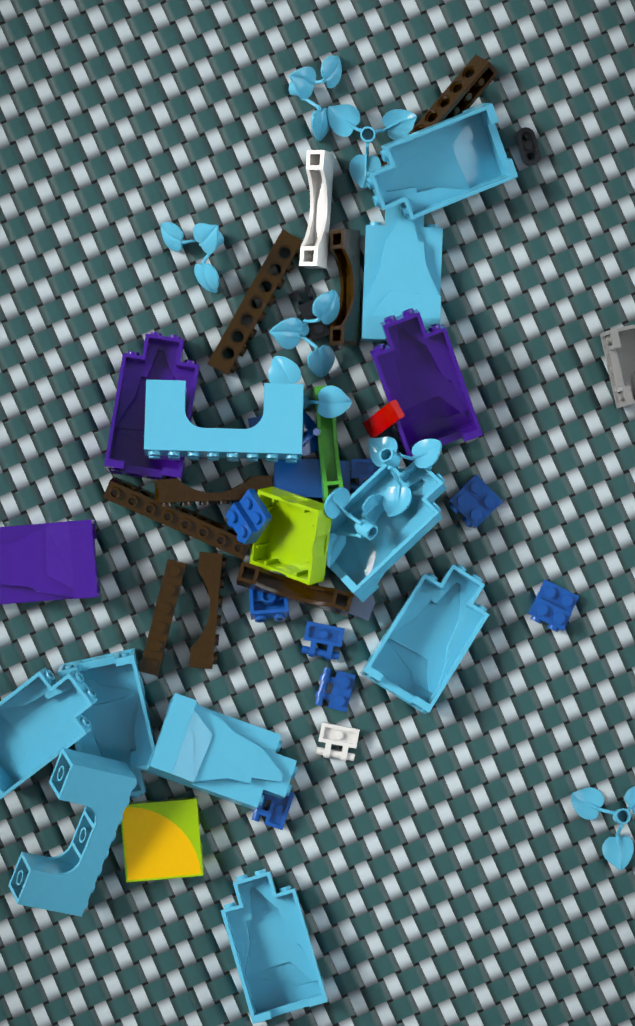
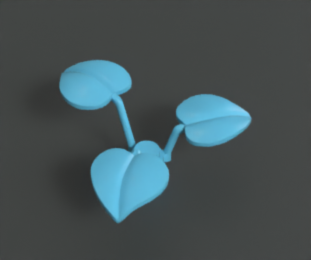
M330 55L323 60L321 64V76L323 79L316 81V72L312 67H302L289 75L291 80L289 84L290 95L298 96L301 100L308 102L317 109L312 113L311 127L314 137L318 142L326 136L331 127L327 115L328 108L324 107L321 109L320 105L308 98L311 96L315 84L325 82L327 88H333L340 81L342 65L340 58L334 55Z
M341 104L329 106L327 110L329 124L337 135L349 137L354 129L360 132L361 140L366 143L365 156L356 155L349 164L352 178L363 189L368 187L365 179L368 178L366 173L381 167L380 159L377 156H369V143L375 140L377 133L386 131L392 140L407 136L413 129L417 116L408 110L394 109L387 112L382 118V123L386 128L374 130L372 127L367 126L361 129L356 127L360 122V113L354 106Z
M171 222L161 223L163 240L172 251L178 252L182 250L183 244L199 243V246L202 247L207 255L203 258L202 264L197 263L195 265V277L204 289L217 293L219 286L218 272L211 264H206V261L215 252L216 248L224 243V237L219 232V226L198 223L193 228L194 239L184 240V233L176 224Z
M332 289L329 292L322 293L315 299L312 311L314 316L317 317L316 319H304L301 321L296 317H290L281 321L269 331L284 349L296 347L300 342V338L314 347L315 351L308 354L307 364L311 372L321 378L326 376L332 368L335 354L330 346L322 345L318 348L315 343L306 337L309 332L308 323H316L321 320L322 323L327 325L336 319L340 309L337 292Z
M274 356L269 368L268 378L270 383L294 384L300 381L301 371L298 365L289 358ZM336 386L322 388L318 393L319 400H310L307 395L303 394V409H307L310 404H319L318 413L325 418H334L343 414L352 404V400Z
M392 437L369 438V453L372 462L377 467L386 464L388 466L387 469L390 470L398 484V487H390L383 495V507L388 517L392 518L402 514L412 501L411 489L408 487L402 488V483L393 467H397L400 464V458L415 460V465L420 469L432 467L438 460L441 452L442 443L439 440H421L412 447V454L414 456H407L397 453L398 443Z
M339 487L333 490L327 497L324 504L325 514L329 518L334 519L341 511L356 522L355 530L357 532H339L337 535H330L326 565L329 568L343 550L346 536L358 537L360 539L365 537L368 540L375 538L378 533V527L373 523L385 510L382 495L372 494L364 501L362 505L363 513L361 514L362 520H358L343 509L350 499V493L346 488Z
M635 786L628 789L625 793L624 800L629 805L627 809L622 808L615 811L600 808L604 803L602 793L596 788L588 787L573 792L571 794V803L580 817L586 820H594L598 817L599 811L613 815L614 822L619 824L616 837H608L604 841L602 853L605 859L618 870L624 869L632 858L634 845L630 837H620L619 835L622 828H624V824L628 823L631 819V809L635 815Z

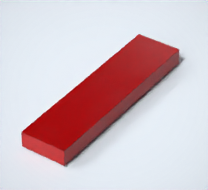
M395 399L364 421L363 425L370 438H376L405 417Z

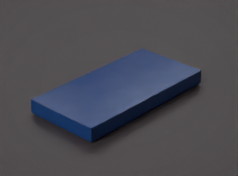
M278 459V462H274L273 487L306 498L323 499L319 460L301 459L297 460V463H286L285 460ZM340 461L343 487L350 493L351 461Z

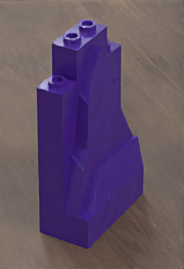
M413 308L403 311L400 316L395 317V315L384 318V322L380 324L388 345L379 344L373 347L374 350L370 351L388 403L396 399L405 417L395 423L405 455L414 456L412 454V447L424 439H436L442 445L461 438L466 442L482 436L483 433L446 327L443 324L436 323L430 325L428 330H426L420 312Z
M151 332L145 335L142 356L138 352L128 351V354L123 353L104 463L106 472L154 480L178 479L181 482L183 481L185 457H180L179 460L168 459V456H161L160 459H149V456H145L146 380L186 381V416L190 422L192 420L200 366L192 360L182 362L184 339H181L180 336L170 335L165 337L161 333Z
M95 520L0 527V604L101 596L100 577L97 574Z

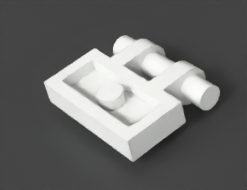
M322 722L318 741L326 744L325 748L317 747L316 754L323 755L324 758H339L340 761L344 762L346 760L354 761L355 754L348 753V748L356 749L360 729ZM331 745L343 746L342 751L331 749Z

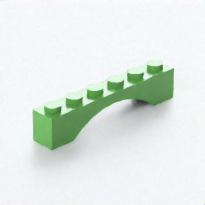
M326 386L314 387V400H319L318 393ZM314 404L316 428L320 430L317 440L323 504H325L327 497L333 490L343 487L339 460L336 417L325 418L318 413L319 404Z

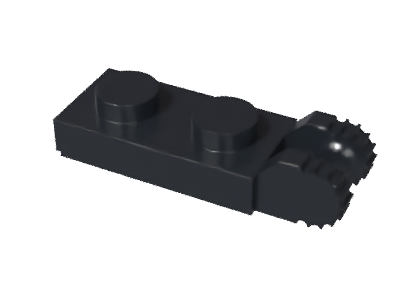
M309 286L304 288L310 301L304 304L298 290L293 291L303 320L316 319L317 317L314 316L312 311L315 299ZM321 320L316 323H308L309 334L313 342L330 335L327 325L322 323Z

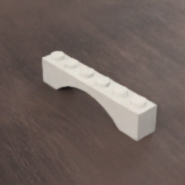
M307 150L306 172L310 188V215L307 232L300 249L299 266L309 269H327L334 154L325 150Z

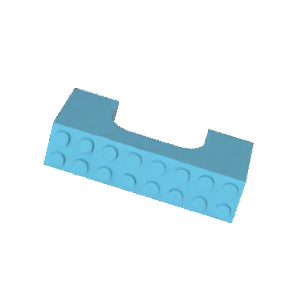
M146 380L145 456H149V459H160L161 456H168V459L179 460L180 457H188V460H200V457H207L209 461H218L219 458H227V461H239V458H245L248 462H258V459H266V462L272 463L278 462V459L285 460L286 463H297V460H301L304 384L264 383L263 416L259 423L248 429L201 428L188 420L186 416V381Z
M62 748L49 784L59 800L85 805L84 811L71 844L65 852L55 857L21 852L8 886L19 905L82 917L84 910L88 907L89 897L95 890L97 877L102 872L103 862L108 857L111 842L115 840L116 830L122 822L125 807L129 805L130 795L136 787L137 778L126 762Z

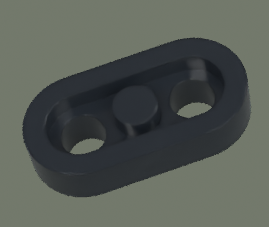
M528 127L521 128L516 134V143L521 160L527 166H534L541 158L535 133ZM527 135L528 141H523L522 136ZM527 154H533L534 159H528Z

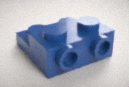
M477 474L448 500L451 503L449 507L456 514L458 512L464 517L462 521L469 528L471 526L474 528L479 526L503 502Z
M248 489L240 502L233 503L225 515L228 519V526L235 530L237 540L244 545L256 543L273 518L255 489Z
M249 588L251 620L255 619V622L262 623L268 618H274L275 621H284L286 617H289L288 599Z
M544 579L528 611V614L532 615L530 619L539 624L542 621L548 623L547 628L557 633L559 629L564 631L579 596Z

